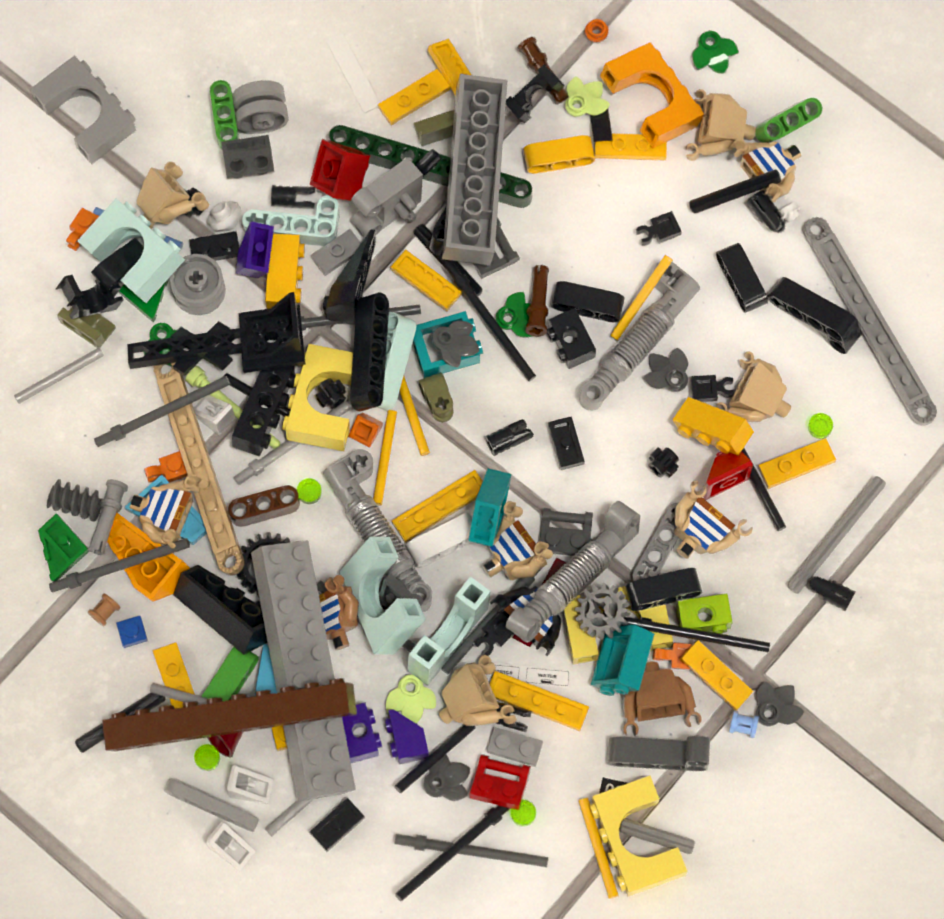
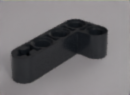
M782 277L767 295L769 301L777 308L826 334L830 345L841 354H847L861 336L858 321L850 312L789 278Z

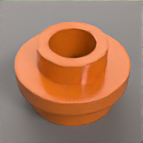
M594 19L586 25L585 34L590 41L601 42L608 36L609 29L604 21ZM599 30L601 33L595 34L593 31Z

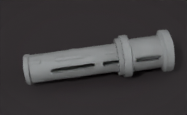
M107 480V490L104 499L100 501L102 510L88 549L90 552L95 550L94 554L97 555L104 554L116 512L118 513L122 509V497L124 492L128 490V486L118 480Z

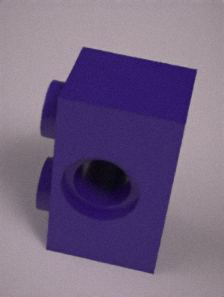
M366 703L356 705L357 715L342 717L351 763L379 756L378 748L382 747L379 732L374 734L371 725L376 723L373 710H367ZM358 727H363L367 730V733L364 737L358 738L353 735L354 730Z

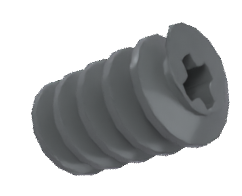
M58 479L50 490L47 508L52 506L55 511L62 509V512L65 514L71 511L72 516L80 514L82 519H87L90 516V520L95 522L101 511L100 501L102 498H99L98 490H95L93 495L90 496L88 487L85 488L83 493H80V485L78 484L71 490V483L67 482L63 488L61 487V479Z

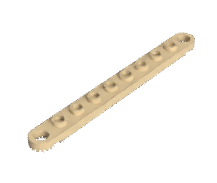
M171 363L172 370L168 374H162L161 372L165 364L153 367L165 405L189 394L183 375L173 369L175 363ZM191 403L168 414L187 474H195L202 479L201 482L199 481L195 484L200 488V491L198 493L194 492L219 569L227 575H236L244 567V558ZM231 556H235L237 560L235 566L230 569L226 568V560Z

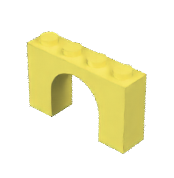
M308 344L307 351L305 352L306 364L300 365L302 366L301 374L297 373L295 376L294 387L297 389L295 395L291 394L288 409H291L289 416H285L282 429L286 431V439L289 441L344 451L350 431L349 419L320 413L311 407L307 399L314 388L329 378L334 382L339 379L342 384L351 385L353 352Z
M626 587L617 588L618 592L622 591L626 595L624 599L629 602ZM581 595L574 598L563 610L573 665L597 661L599 655L595 636L593 638L587 634L588 631L584 632L580 628L581 624L576 621V617L581 614H578L575 608L582 605L578 598H586L581 597ZM666 604L640 611H632L631 605L625 608L636 615L638 619L644 617L652 619V622L669 624ZM599 606L601 613H603L605 610ZM652 632L654 633V638L650 651H654L655 648L665 649L672 647V635Z
M651 776L592 797L593 804L589 805L594 820L599 819L602 828H599L598 831L602 842L608 843L611 852L607 853L612 867L617 866L620 874L617 877V881L622 892L626 891L629 897L686 876L687 869L678 847L652 857H638L628 852L621 843L619 827L623 819L635 812L659 803V797Z

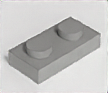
M494 727L487 753L536 767L543 741Z

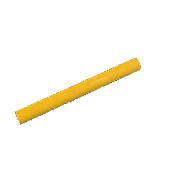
M664 255L610 334L616 340L620 339L673 259Z
M403 376L399 392L420 455L425 456L430 451L405 376Z
M388 410L373 496L378 506H381L383 502L397 411Z
M583 798L579 800V805L608 897L612 899L619 896L596 821L589 807V799Z

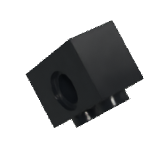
M575 308L549 319L547 335L551 342H556L559 348L557 354L561 363L566 362L568 368L571 369L595 358L596 348ZM567 336H572L576 339V341L573 343H567L566 341H564V338Z

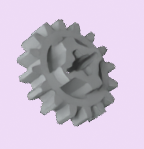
M605 583L602 584L601 589L593 585V592L591 593L585 590L586 598H578L582 605L575 608V611L581 614L576 617V621L581 624L580 628L584 632L588 631L587 634L592 638L597 635L600 640H603L605 634L613 638L614 630L621 633L622 630L619 626L621 624L627 625L628 622L624 617L631 615V612L625 609L630 605L624 599L626 595L622 591L618 592V589L613 585L609 589ZM599 606L605 610L607 617L601 613Z

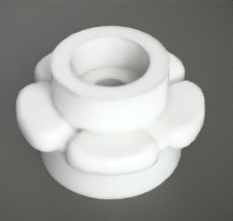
M795 202L787 205L778 211L781 216L780 219H785L787 223L800 216L798 211L801 210V207L798 208Z

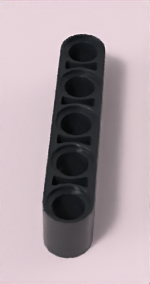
M381 292L359 298L356 305L350 402L356 411L376 408L383 402L389 301L386 295Z

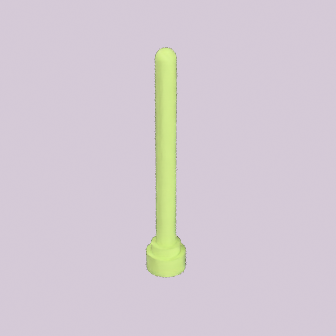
M199 366L194 367L185 379L192 387L200 388L210 384L207 380L208 377L205 375L206 372ZM220 390L210 394L214 398L229 403L233 408L235 417L240 418L243 410ZM253 425L252 427H253V428H261L262 426H261V425ZM270 433L271 441L269 445L275 449L280 446V441Z

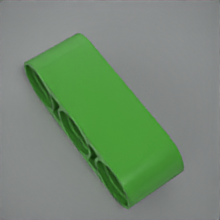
M217 80L210 87L216 136L218 145L222 149L221 142L237 140L239 135L231 86L227 81ZM221 92L227 93L223 97L216 96L218 93ZM222 114L230 115L227 118H220ZM226 135H232V136H233V137H232L231 139H229V140H224V139H223V137L226 136Z
M811 97L792 105L760 123L755 130L756 138L760 142L770 143L788 135L818 118L823 108L821 102ZM806 105L810 108V115L805 110ZM786 116L790 117L792 121L791 126L787 123ZM768 126L772 129V137L767 132Z
M233 647L202 697L207 699L222 698V701L231 700V696L238 694L255 668L259 656L252 652L243 655Z

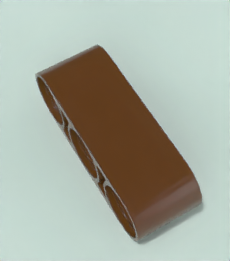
M285 485L237 498L229 504L228 512L230 519L234 525L243 527L296 512L300 506L299 494L293 486ZM288 495L295 498L293 502L288 504L282 502V499ZM262 502H268L271 504L270 507L266 510H260L258 508L259 504ZM242 508L246 510V514L241 517L234 515L237 509Z

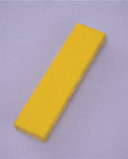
M474 470L393 519L392 524L406 543L476 500L483 480Z
M497 671L494 672L490 682V687L496 700L531 710L535 715L574 730H581L589 706Z

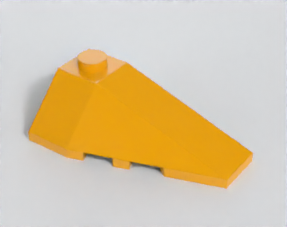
M116 512L107 543L119 560L162 546L152 542L146 533ZM172 553L123 570L129 576L134 588L154 602L174 594L181 573L190 569V567Z

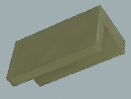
M454 110L414 122V128L421 146L452 137Z
M63 307L57 314L61 324L96 348H101L116 329L115 324L100 314L71 319L72 307L69 311Z

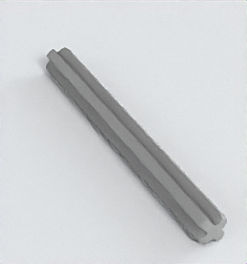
M876 476L790 581L788 588L798 594L885 487L886 482Z

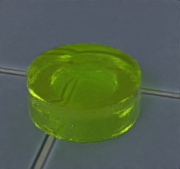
M824 413L813 415L808 423L809 433L817 439L828 437L833 429L831 417Z
M307 478L302 480L297 486L301 502L314 504L321 498L322 489L317 480Z
M205 744L196 750L194 760L201 770L211 771L219 765L220 754L216 747Z
M522 800L519 810L511 809V819L518 826H529L536 818V808L528 800Z

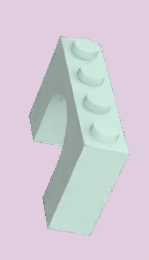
M115 198L78 239V242L102 262L125 240L132 237H143V253L121 281L147 303L185 259L178 254L181 249L171 240L168 243L164 241L166 236L158 228L155 227L151 230L149 228L152 224L142 214L139 217L135 215L137 210L127 201L122 204Z
M370 536L340 570V575L345 580V586L351 587L353 595L359 601L357 615L374 654L394 655L426 620L417 599L397 598L385 612L381 607L379 600L381 579L399 558L390 537Z
M470 577L455 595L454 606L438 631L431 639L424 635L410 652L408 672L428 686L487 611L491 591Z

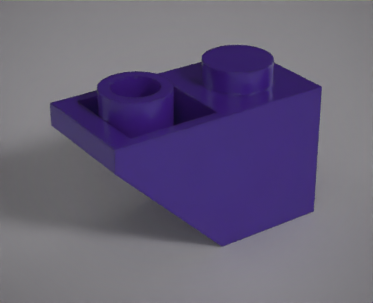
M388 710L390 718H386L385 722L388 734L393 733L395 742L390 743L393 758L398 757L399 764L426 759L429 756L424 728L396 710Z

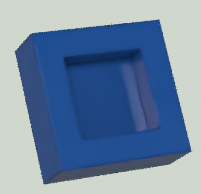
M141 616L116 623L123 648L148 641Z

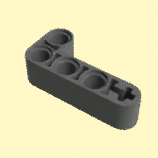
M689 736L686 741L611 737L609 738L608 765L632 768L706 771L709 766L710 738L705 736Z

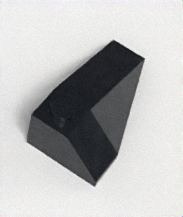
M371 229L332 285L329 296L325 295L323 310H326L327 320L355 325L356 305L364 293L376 245V230Z

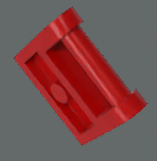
M481 754L470 791V799L519 810L531 766L523 764L521 767L489 759V756ZM487 769L519 776L520 778L517 782L485 773Z

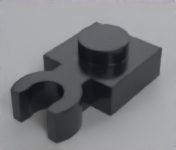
M672 211L650 219V227L642 225L636 229L637 235L641 233L648 235L647 238L641 239L642 246L649 245L654 238H657L658 242L662 243L680 236L682 233Z
M716 375L691 376L692 398L701 402L717 401V394H721L726 398L733 397L734 390H726L724 387L727 384H733V378L725 377L721 381H716Z
M503 612L496 613L483 626L482 630L486 635L476 638L472 644L474 647H479L483 642L486 644L485 650L481 653L482 655L489 656L493 652L494 644L502 647L514 634L506 628L508 618Z

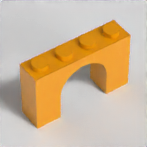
M651 42L605 63L600 77L613 94L633 84L646 83L658 88L666 97L668 107L646 117L640 129L652 148L698 127L704 116L700 105L693 100L688 89L682 85L676 77L674 70L667 65L660 51L655 49Z

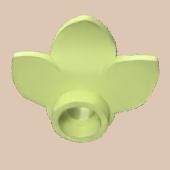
M574 77L568 83L566 91L569 97L566 100L565 108L570 115L575 117L584 114L596 116L604 113L609 108L610 103L601 99L603 92V83L601 81L590 82L584 85L578 77ZM574 104H580L581 107H580V108H574L573 105H574Z
M414 675L404 676L399 681L398 688L392 690L386 700V711L388 714V710L392 709L397 712L401 711L403 716L414 723L419 722L424 708H436V697L433 691L424 687L422 681ZM413 684L416 688L413 692H409L406 690L407 685Z

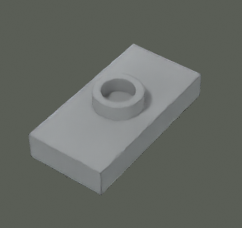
M349 229L311 254V259L326 276L350 260L361 242Z

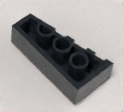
M200 565L182 572L173 595L243 655L268 643L259 600L255 603L244 596L246 592L241 589L229 588L224 585L225 580Z

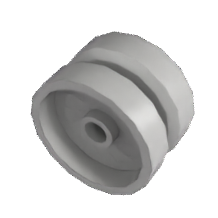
M269 80L250 82L238 87L232 94L234 107L237 110L236 120L238 129L242 132L250 134L268 133L280 129L289 121L287 106L284 104L286 101L284 88L279 82Z
M187 255L183 257L185 261L169 278L174 300L180 309L188 314L199 316L209 314L220 306L225 297L226 288L221 268L214 259L207 255Z

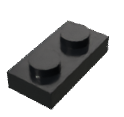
M237 231L189 239L191 254L207 255L215 261L238 257L240 247Z
M572 416L548 422L560 470L584 465L585 461Z
M347 798L309 833L328 852L363 821L365 816Z

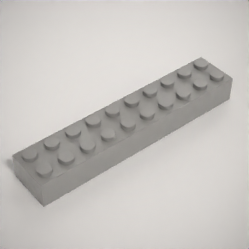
M308 540L265 545L251 552L277 693L280 692V688L295 686V690L305 689L304 684L320 682V686L329 685V680L335 678ZM342 717L283 726L297 802L346 794L356 790Z

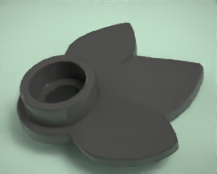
M454 321L449 327H439L434 331L432 342L441 351L442 359L448 365L459 367L461 356H472L479 352L477 342L469 336L473 329L472 324L466 321ZM441 335H446L448 341H443Z
M676 348L670 355V358L651 353L649 365L652 372L644 377L645 381L656 389L667 388L672 392H679L685 389L688 383V376L685 373L688 367V359L684 352ZM678 378L680 382L678 384L672 383L671 379Z
M764 682L759 687L756 694L759 704L756 716H759L758 721L762 725L769 727L777 723L790 725L802 717L804 710L792 705L795 697L794 686L786 685L774 690L768 682ZM767 710L771 711L773 717H765L764 712Z
M446 754L429 769V775L424 780L425 792L431 797L443 796L450 801H459L468 796V793L462 784L469 776L470 767L463 763L450 764ZM438 781L441 783V786L436 787L432 782Z

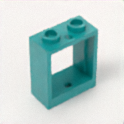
M466 311L416 325L413 345L424 378L440 372L444 374L480 363V354H483L480 340H476L479 352L472 356H461L459 367H453L444 362L443 359L431 363L423 335L433 333L439 327H449L454 321H466L473 325L469 336L475 340L473 335L476 332L473 318L468 319Z
M487 469L475 502L468 541L493 547L504 516V505L507 501L512 474Z
M634 624L619 626L622 632L619 633L614 630L613 638L605 634L591 685L599 688L600 693L608 696H614V693L627 695L628 692L639 691L654 633Z

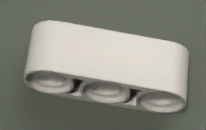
M470 513L462 514L412 539L406 544L418 568L427 566L472 543L468 541L472 524Z

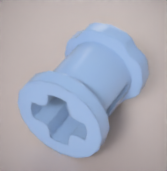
M734 711L729 733H734L735 731L748 734L750 738H754L759 716L755 715L753 718L740 715L738 711Z

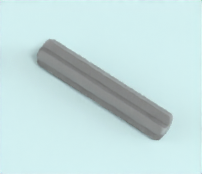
M623 819L620 832L671 849L678 847L680 852L687 854L693 852L695 841L628 819Z

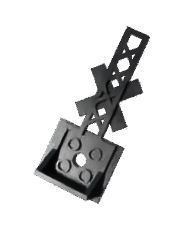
M291 292L270 309L239 313L240 328L230 329L218 321L207 333L193 334L180 327L171 338L127 344L129 367L134 369L175 363L173 369L185 376L202 359L224 370L233 361L232 357L228 355L242 353L244 373L305 365L300 304L297 305L295 293ZM236 338H240V339H241V343H239V344H234V343H232V342H233ZM269 340H276L273 343L267 342ZM163 349H170L167 354L159 353ZM134 353H146L141 358H134Z

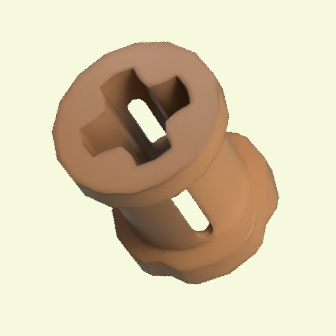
M105 593L101 596L102 600L95 608L88 611V614L103 627L115 610L119 611L121 608Z

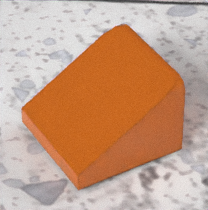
M360 413L357 415L348 437L367 447H371L383 426V422L365 413Z

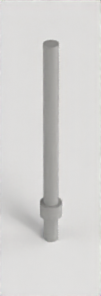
M350 398L328 412L327 415L340 417L352 409ZM287 440L261 459H255L249 463L248 468L233 477L234 480L240 485L253 475L258 476L265 471V467L300 443Z

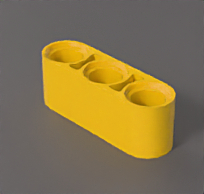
M587 135L532 143L523 148L527 171L531 174L586 166L595 161L591 137Z

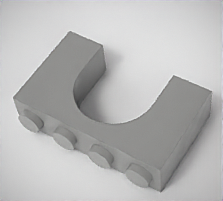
M74 55L30 88L35 102L47 115L69 99L78 96L93 98L102 106L99 118L74 138L77 149L92 165L136 131L134 125L136 119L128 109L124 111L121 108V102L114 93L109 94L105 90L106 85L98 76L95 78L90 73L91 68L84 60L80 62Z

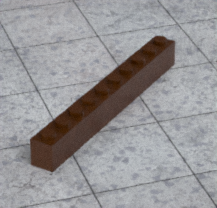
M344 678L329 680V685L320 686V682L304 684L305 689L295 690V686L280 688L279 693L271 694V690H262L255 692L256 696L247 697L246 694L232 695L231 700L222 701V698L207 699V704L198 705V701L183 703V708L174 709V705L160 706L159 711L151 713L150 709L136 710L135 715L126 716V713L111 714V719L102 720L105 750L116 752L357 715L354 686L352 683L345 682Z

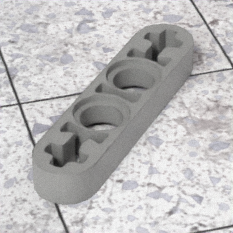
M674 503L668 508L633 572L632 581L639 580L638 574L643 575L647 566L651 568L648 577L657 576L662 570L679 538L674 533L676 525L671 524L674 519V513L672 512H675L678 503ZM663 530H670L674 534V538L669 542L663 541L660 538V533ZM651 551H659L662 555V560L658 563L651 562L648 554Z
M170 779L164 790L167 794L248 831L254 832L259 822V819L176 780Z

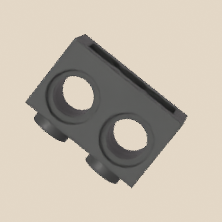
M269 135L221 142L227 179L274 172Z

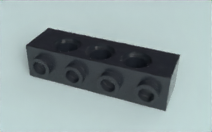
M295 366L260 371L232 434L233 448L257 456L261 455L263 448H268L271 441L270 432L272 428H277L280 420L278 413L281 408H285L287 405L289 388H294ZM274 384L279 385V387L273 388L270 386ZM266 404L270 405L271 407L263 408L261 406ZM253 425H261L262 427H261V428H253L252 426H253Z

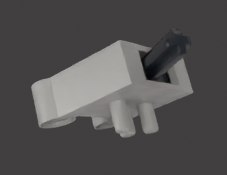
M431 149L416 165L407 157L371 184L354 194L351 201L359 211L353 216L351 221L364 237H366L371 229L376 230L377 235L400 216L403 220H408L409 222L416 219V214L412 210L421 202L422 180L441 160L440 154Z

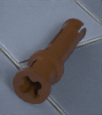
M529 37L518 45L517 49L526 57L529 68L534 69L538 74L537 70L545 65L553 72L547 63V55L541 52L536 44L537 39L535 37ZM563 88L559 92L555 89L550 92L555 104H560L569 97Z
M538 265L533 268L531 305L527 308L529 320L525 327L526 333L531 336H544L547 333L545 322L549 314L546 306L549 268L545 265H540V271H538Z

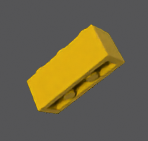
M273 234L269 271L267 274L265 300L267 309L272 308L291 292L295 293L296 302L301 303L302 289L298 288V280H303V266H300V258L305 256V244L301 243L300 235Z
M690 397L686 399L673 418V422L677 426V431L680 435L688 439L690 437L695 438L705 446L713 445L725 454L730 452L739 455L754 433L745 418Z

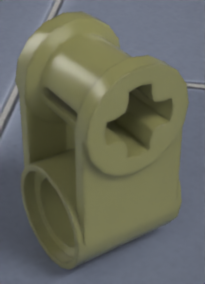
M442 372L418 380L420 390L425 401H427L433 418L438 422L449 421L454 413L453 400Z

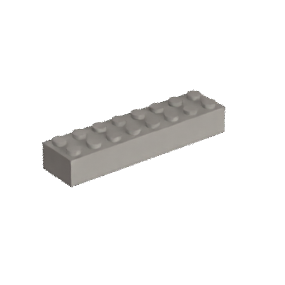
M460 74L455 97L442 259L490 265L493 259L508 80Z

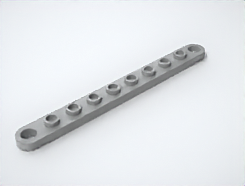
M822 217L809 219L805 226V235L850 313L857 319L860 330L912 419L920 425L932 423L937 414L936 405L932 402L929 393L836 235ZM813 225H820L824 232L820 235H815L811 232L810 228ZM926 407L930 410L931 415L927 418L920 417L917 409Z

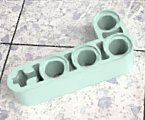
M325 195L318 200L315 216L249 210L242 217L244 232L246 233L251 221L261 224L266 223V225L270 226L282 224L283 227L278 230L274 229L273 234L300 235V240L303 244L325 246L337 238L340 217L339 204L337 199ZM326 207H332L334 209L332 212L329 213L323 211V209ZM301 226L307 228L304 232L296 231ZM323 229H329L331 231L327 235L319 233Z
M389 312L383 402L378 407L386 411L391 410L396 404L416 331L414 320L394 312Z

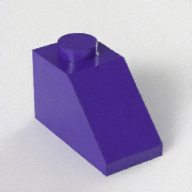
M253 221L249 223L238 250L235 274L260 278L268 273L274 226Z

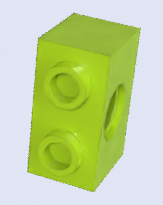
M728 594L692 598L677 602L676 609L680 627L712 631L719 634L727 632V629H731L733 622ZM702 612L708 613L711 616V620L703 622L699 619L698 615Z

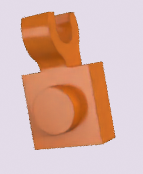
M84 208L80 209L69 226L70 230L73 231L66 240L69 243V248L75 251L78 250L81 245L78 239L97 220L98 215Z
M180 451L159 458V466L154 465L144 469L149 483L154 482L160 475H163L169 483L188 476Z
M673 643L672 650L655 648L653 660L671 661L670 669L691 670L680 658L692 644Z

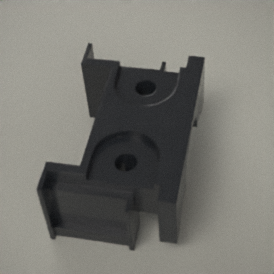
M545 65L537 70L539 73L514 97L510 96L506 99L508 108L524 123L532 118L530 110L534 107L531 99L536 91L543 89L550 93L555 89L559 92L565 87L559 78Z
M72 274L64 276L56 290L62 289L69 302L67 307L72 306L73 308L70 317L75 319L117 310L123 302L122 296L114 297L122 287L117 284L107 291L96 279L97 285L88 290L81 291Z

